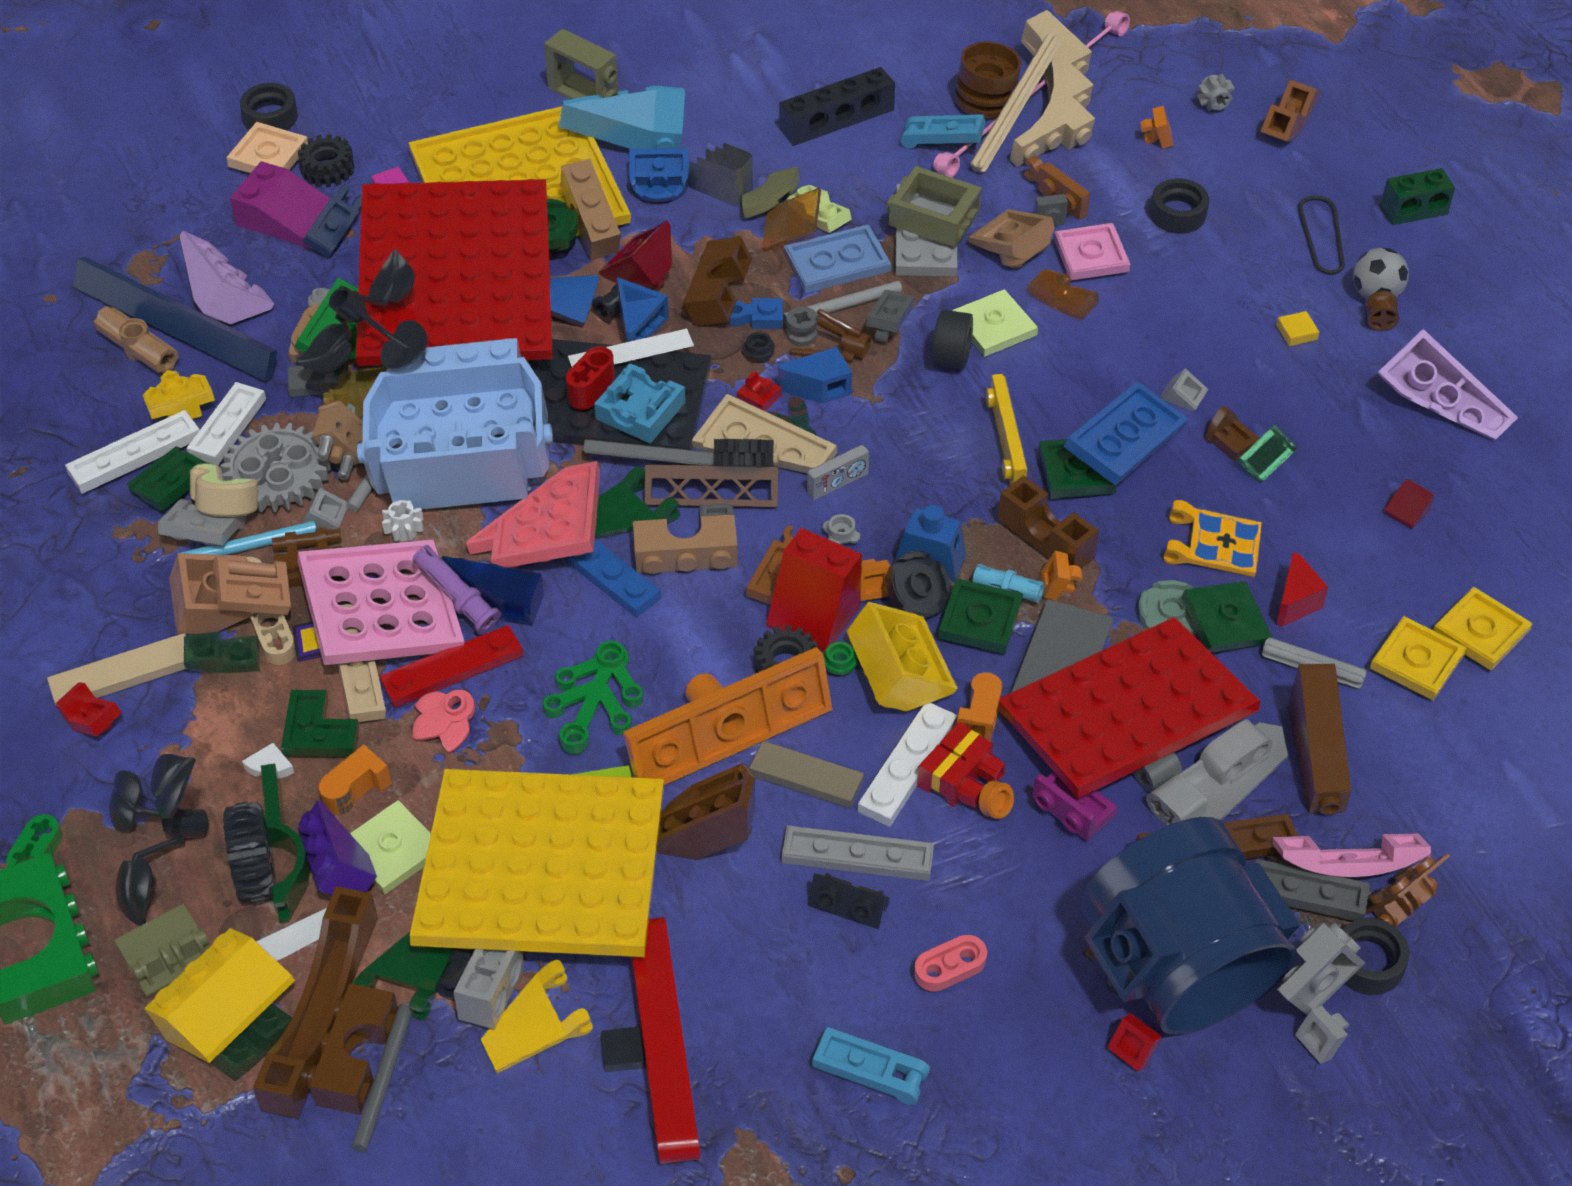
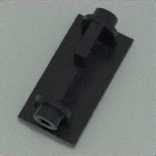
M828 872L825 875L814 873L808 906L879 929L883 911L887 910L890 897L885 896L882 890L878 892L860 885L859 887L852 886L851 882L833 877Z

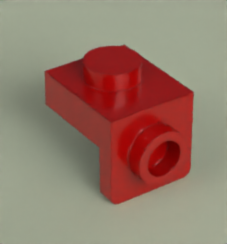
M78 682L56 702L57 709L73 731L95 737L109 730L113 721L122 713L115 702L94 697L87 685L82 682Z

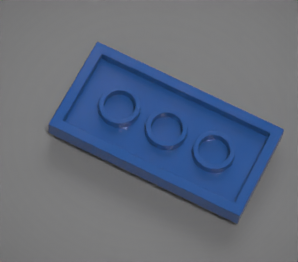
M1137 381L1070 435L1064 447L1116 486L1185 427L1188 418Z

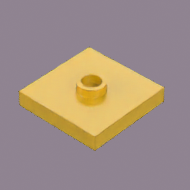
M1473 587L1434 626L1433 631L1467 647L1465 655L1492 671L1525 637L1533 623Z
M1403 616L1372 660L1370 669L1434 701L1464 657L1467 647Z

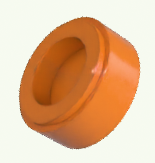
M993 780L988 782L981 790L979 807L985 816L1002 819L1009 814L1013 807L1014 793L1009 784Z

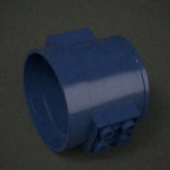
M1196 817L1182 820L1156 830L1131 844L1113 857L1094 875L1080 898V909L1092 927L1084 938L1121 1000L1127 1002L1143 998L1150 1010L1157 1016V1021L1162 1030L1168 1034L1180 1035L1199 1031L1242 1011L1276 986L1290 971L1297 957L1296 948L1289 938L1299 928L1300 924L1260 863L1246 865L1245 855L1221 820L1214 817Z

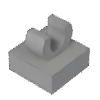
M1321 1005L1309 1012L1295 1035L1318 1062L1322 1064L1332 1059L1348 1034L1344 1029L1349 1027V1023L1340 1013L1331 1016Z

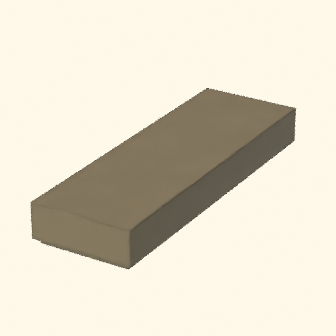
M762 741L749 767L750 772L756 778L848 808L852 807L864 781V773L765 741Z

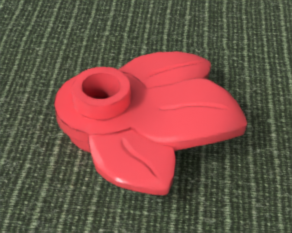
M454 690L448 694L438 691L431 692L421 697L415 703V707L421 715L414 722L412 729L413 739L415 741H422L440 737L442 745L448 753L456 750L470 733L469 721L475 713L476 706L472 695L465 690ZM461 702V705L457 709H452L454 705Z

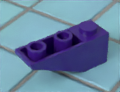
M317 800L310 812L307 811L302 816L298 831L318 890L332 895L335 887L339 886L367 892L377 877L370 855L321 801Z

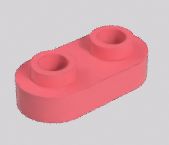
M962 935L925 951L919 955L915 962L914 976L916 982L923 989L934 992L946 989L980 973L986 965V945L976 936ZM970 957L973 961L965 962L961 958ZM936 972L940 976L932 977L929 976L928 973Z

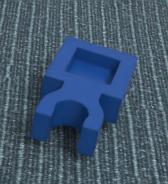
M752 298V304L736 301L730 317V326H742L752 323V329H783V298Z

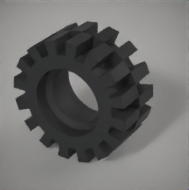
M326 134V138L318 135L316 136L317 140L314 141L310 138L307 140L308 144L303 143L301 145V149L298 150L301 174L303 179L307 180L309 184L316 183V187L326 184V188L331 187V183L335 182L336 186L341 184V179L346 182L349 180V175H353L355 167L352 149L346 139L341 140V137L337 135L332 139V134Z
M714 439V466L773 467L774 440Z
M786 625V631H781L780 626L774 627V634L767 630L764 632V639L759 637L757 646H755L756 673L779 664L773 660L777 655L787 653L797 656L817 647L816 640L812 641V635L809 632L803 636L802 628L797 627L796 631L793 632L790 625Z

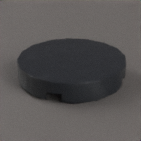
M911 551L896 558L890 565L886 577L887 592L892 603L899 610L923 616L924 619H928L942 612L945 608L944 606L952 592L950 577L939 560L935 561L929 557L931 556L924 551Z

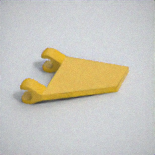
M551 961L536 973L502 1013L496 1028H489L481 1038V1042L497 1074L569 1038L584 1036L592 1031L593 1025L590 1021V1016L583 1008L574 1011L561 1022L544 990L559 987L567 982V975L561 961Z

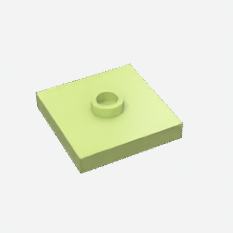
M1005 289L952 310L973 315L972 343L984 357L1038 334L1036 324Z
M399 800L350 833L370 855L377 874L373 884L384 895L424 867L431 833Z

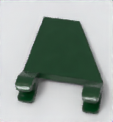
M636 466L620 483L598 497L595 539L633 531V521L667 519V523L674 522L680 517V511L677 509L679 504L674 498L668 497L653 512L634 493L645 489V470L640 466Z
M408 932L367 966L356 977L353 984L375 988L379 978L416 989L417 991L409 1003V1007L413 1011L412 1017L426 1020L430 1014L437 992L435 984L439 978H443L450 963L448 958L456 948L411 946L410 932Z

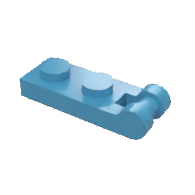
M984 115L912 116L906 121L905 131L902 133L900 143L909 149L916 147L917 144L980 143L986 125Z
M826 1027L812 1060V1067L890 1094L895 1096L900 1102L908 1105H915L921 1093L919 1085L926 1080L930 1071V1066L918 1058ZM896 1070L905 1073V1080L894 1077Z

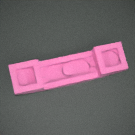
M1419 833L1382 834L1381 848L1320 850L1310 836L1273 837L1272 843L1280 855L1292 864L1316 873L1339 877H1363L1384 874L1407 867L1431 854V846Z

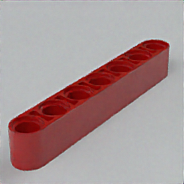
M650 918L645 957L631 956L658 1157L660 1165L699 1160L700 1149L666 918Z

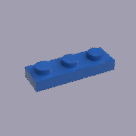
M596 539L594 541V552L585 553L581 556L566 557V561L570 566L635 618L661 600V590Z

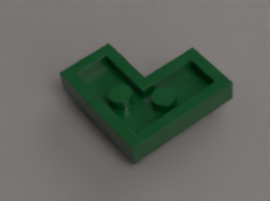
M291 690L281 744L282 753L284 756L349 757L357 748L360 728L358 719H325L328 705L327 690Z

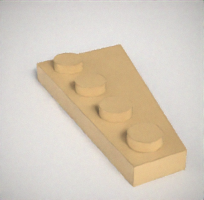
M729 394L725 395L692 439L693 448L714 452V439L774 440L773 466L807 473L808 470L833 459L837 454V445Z

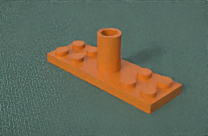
M815 647L726 687H723L712 674H699L688 683L686 688V698L690 703L623 731L634 778L664 779V785L669 784L832 711L823 653Z

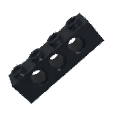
M878 67L779 102V130L792 146L894 111L895 82L882 67Z

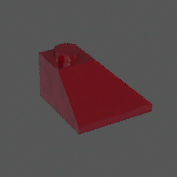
M666 220L633 236L599 271V274L615 283H618V277L651 290L657 289L665 282L664 275L672 268L671 225Z

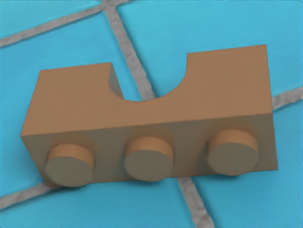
M591 159L561 166L560 186L569 209H576L580 222V236L590 261L616 254L619 251L621 234Z
M734 514L702 516L700 531L690 538L673 536L668 531L667 519L633 521L636 572L639 574L738 567V545Z

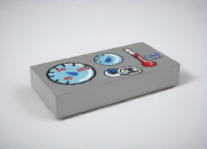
M860 445L808 470L807 494L814 501L867 475L869 470V451L864 445Z

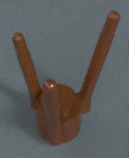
M818 309L817 314L829 322L818 319L817 324L842 336L840 348L844 349V352L840 353L844 360L852 363L855 357L864 359L870 347L871 335L862 333L861 329L852 327L832 314ZM798 348L790 349L791 354L808 356L820 351H825Z

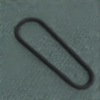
M1318 195L1307 196L1299 202L1298 211L1314 264L1322 273L1337 274L1345 267L1337 208L1334 202L1326 197ZM1309 200L1324 201L1332 208L1340 259V267L1335 270L1325 269L1319 264L1303 212V204Z

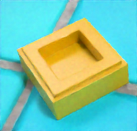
M1307 311L1278 317L1276 326L1288 346L1318 340L1320 332Z

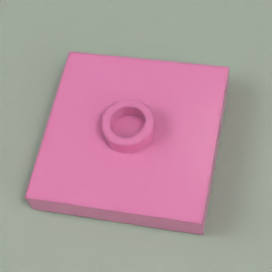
M1113 223L1054 231V242L1070 281L1130 271L1129 259Z

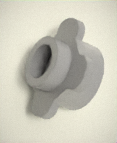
M835 515L823 524V530L828 533V539L833 542L845 545L849 542L854 544L860 540V533L855 530V520L849 515Z

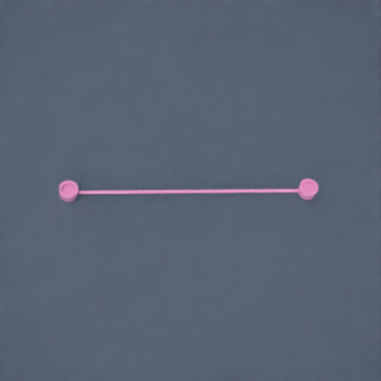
M1119 11L1109 13L1105 20L1106 29L1086 44L1088 48L1091 47L1107 32L1123 36L1130 25L1129 15ZM1045 79L1035 87L1031 95L1046 84ZM995 121L984 129L982 136L991 129ZM973 143L964 145L955 154L949 152L939 153L933 163L934 169L939 174L953 178L960 167V158L958 156Z

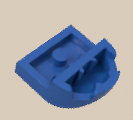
M629 149V180L634 195L641 200L651 202L672 201L683 196L689 186V149Z

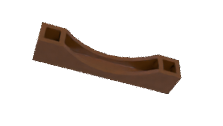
M339 886L335 887L322 918L315 957L300 1002L283 1035L267 1052L253 1086L261 1111L299 1119L310 1089L307 1087L308 1075L313 1065L318 1066L322 1055L321 1043L323 1036L327 1030L331 1031L335 1022L334 1010L339 997L345 996L349 983H353L378 919L372 893Z

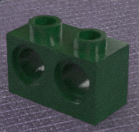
M1443 168L1387 178L1380 206L1392 225L1448 215L1455 186Z

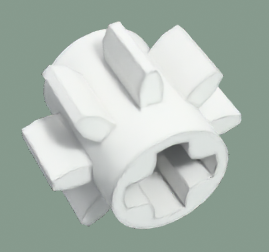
M410 500L394 501L388 510L382 511L384 534L392 532L394 541L413 540L417 532H423L422 520L424 519L422 509H413Z

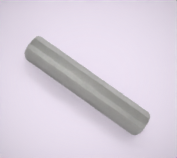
M1271 637L1265 641L1262 655L1265 658L1298 668L1299 664L1335 663L1338 682L1357 689L1362 687L1366 677V670L1364 668Z

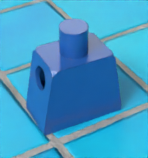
M929 505L924 510H914L903 534L896 558L911 551H924L931 556L929 557L935 561L939 560L945 567L950 581L955 582L966 559L961 522L944 516L943 509L937 505Z

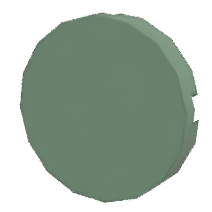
M1176 580L1159 581L1152 584V588L1147 591L1145 590L1140 597L1137 611L1140 623L1147 630L1175 617L1194 636L1197 635L1198 632L1181 597L1185 589H1192L1193 586Z

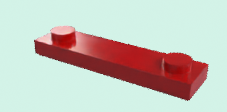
M506 625L464 642V645L445 649L379 676L380 683L393 708L421 698L428 693L436 692L524 656L523 648L510 626Z

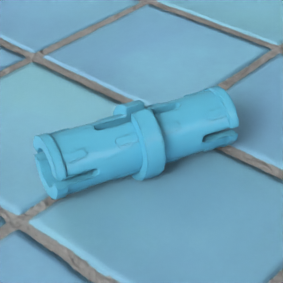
M978 564L973 575V582L1023 593L1024 599L1039 603L1044 592V582L1016 575V571L1013 570L1005 572Z

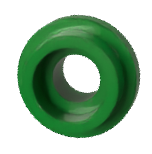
M834 642L823 653L825 668L832 674H848L857 665V654L852 646L846 642Z

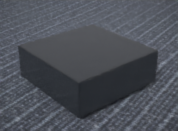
M641 1026L602 1030L605 1072L645 1068Z

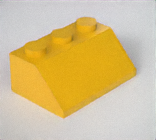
M868 601L846 630L879 705L885 708L909 711L952 695L958 689L923 616Z
M230 928L225 933L219 935L200 957L190 962L171 984L161 989L144 1009L166 1041L210 1063L273 1003L295 979L252 937Z

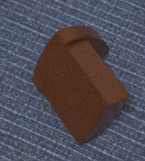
M1224 405L1219 408L1212 419L1205 437L1209 443H1213L1234 462L1258 448L1260 438L1238 420L1237 415Z

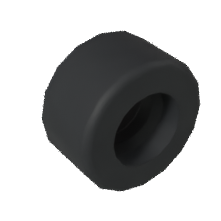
M942 310L940 312L933 340L932 361L934 366L959 370L966 367L973 334V315L971 313Z

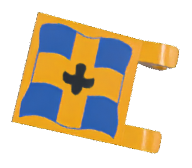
M1183 500L1174 501L1169 516L1170 521L1174 524L1193 523L1190 548L1177 540H1170L1167 543V549L1164 552V561L1172 565L1191 563L1255 577L1262 522L1197 509Z

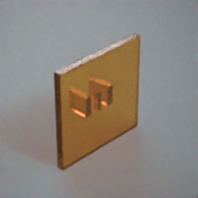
M820 188L786 200L768 210L762 245L764 252L816 232L821 197Z

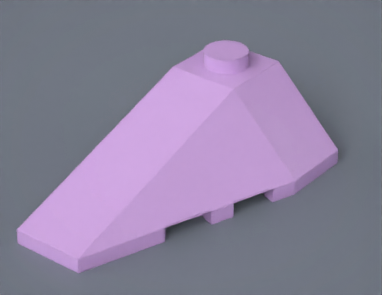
M182 230L180 240L192 295L202 314L216 321L220 320L233 324L272 309L274 303L266 292L258 285L253 284L252 287L249 286L245 281L247 275L228 264L229 259L208 241Z
M1424 329L1377 373L1400 396L1493 441L1518 419L1508 407Z

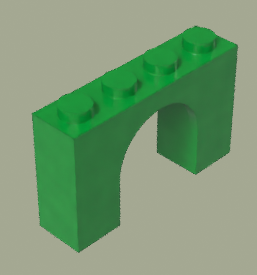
M51 852L0 870V926L27 917L43 918L55 924L53 936L42 951L25 961L0 969V1016L5 1025L97 991L92 977L99 975V971L92 952L85 955L83 946L89 944V940L83 923L75 924L73 916L79 915L80 912L73 893L66 895L64 889L65 886L71 884L64 864L56 866Z

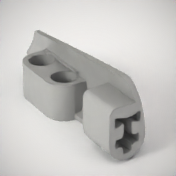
M1248 719L1239 722L1208 744L1198 762L1179 775L1173 776L1147 795V804L1151 812L1166 826L1196 817L1224 819L1288 758L1283 727L1260 722L1254 725Z

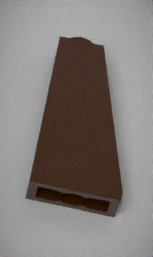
M1335 663L1299 664L1288 704V712L1308 813H1322L1325 815L1344 813L1352 791Z

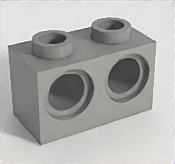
M475 949L454 990L458 1020L491 1029L496 1028L524 971L522 951Z

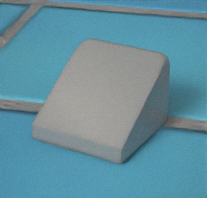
M1185 368L1169 381L1160 398L1187 410L1194 411L1205 396L1208 388Z
M320 487L314 498L311 499L301 523L315 521L316 527L339 529L348 508L346 506L347 501Z

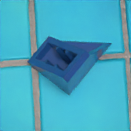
M617 277L620 323L625 343L652 337L669 319L668 296Z

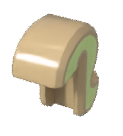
M198 464L190 470V498L195 501V508L202 514L216 517L246 516L252 514L258 508V481L255 479H231L225 481L223 480L221 467L218 465Z

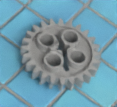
M275 423L272 430H268L265 425H262L261 432L259 433L250 429L249 438L238 436L239 445H229L230 453L223 454L225 463L221 464L222 476L225 481L231 479H255L258 481L259 512H263L267 506H271L273 512H277L279 505H284L287 510H290L291 502L294 501L302 506V497L306 496L313 499V489L319 490L320 487L323 488L322 481L329 479L328 471L331 470L329 456L325 461L319 460L316 457L320 444L312 438L313 431L306 434L304 426L294 431L292 423H289L285 429H280L279 423Z

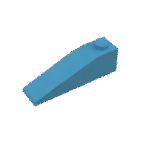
M649 86L645 87L646 91L629 94L628 90L618 91L617 96L605 98L593 95L563 100L559 127L629 149H679L683 131L685 89Z

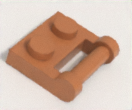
M215 556L213 575L216 579L218 610L288 615L291 603L286 562L274 561L273 564L232 561L228 560L225 556Z

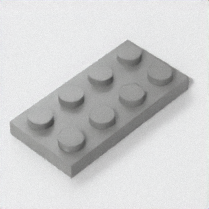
M897 184L896 193L900 188V184ZM916 193L910 201L911 204L950 216L956 207L955 205ZM896 228V275L957 277V246L955 248Z

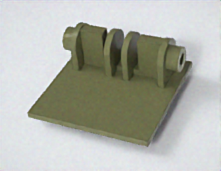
M184 903L114 939L115 944L146 997L171 984L190 962L196 960L210 947L203 929L200 930Z

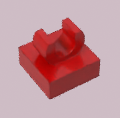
M755 370L746 378L745 384L737 391V399L765 412L782 396V387L773 383L770 378L765 379L758 375V372Z
M1130 1013L1123 1017L1107 1048L1139 1072L1146 1067L1162 1036Z

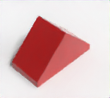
M1293 552L1277 618L1276 625L1282 627L1323 609L1328 591V586L1298 553Z

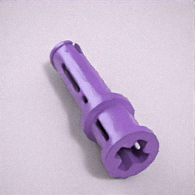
M425 545L424 549L421 547L414 554L412 560L455 602V610L459 614H465L475 625L474 630L478 634L487 632L497 623L501 617V612L497 608L492 609L481 598L482 593L477 588L469 587L429 545Z

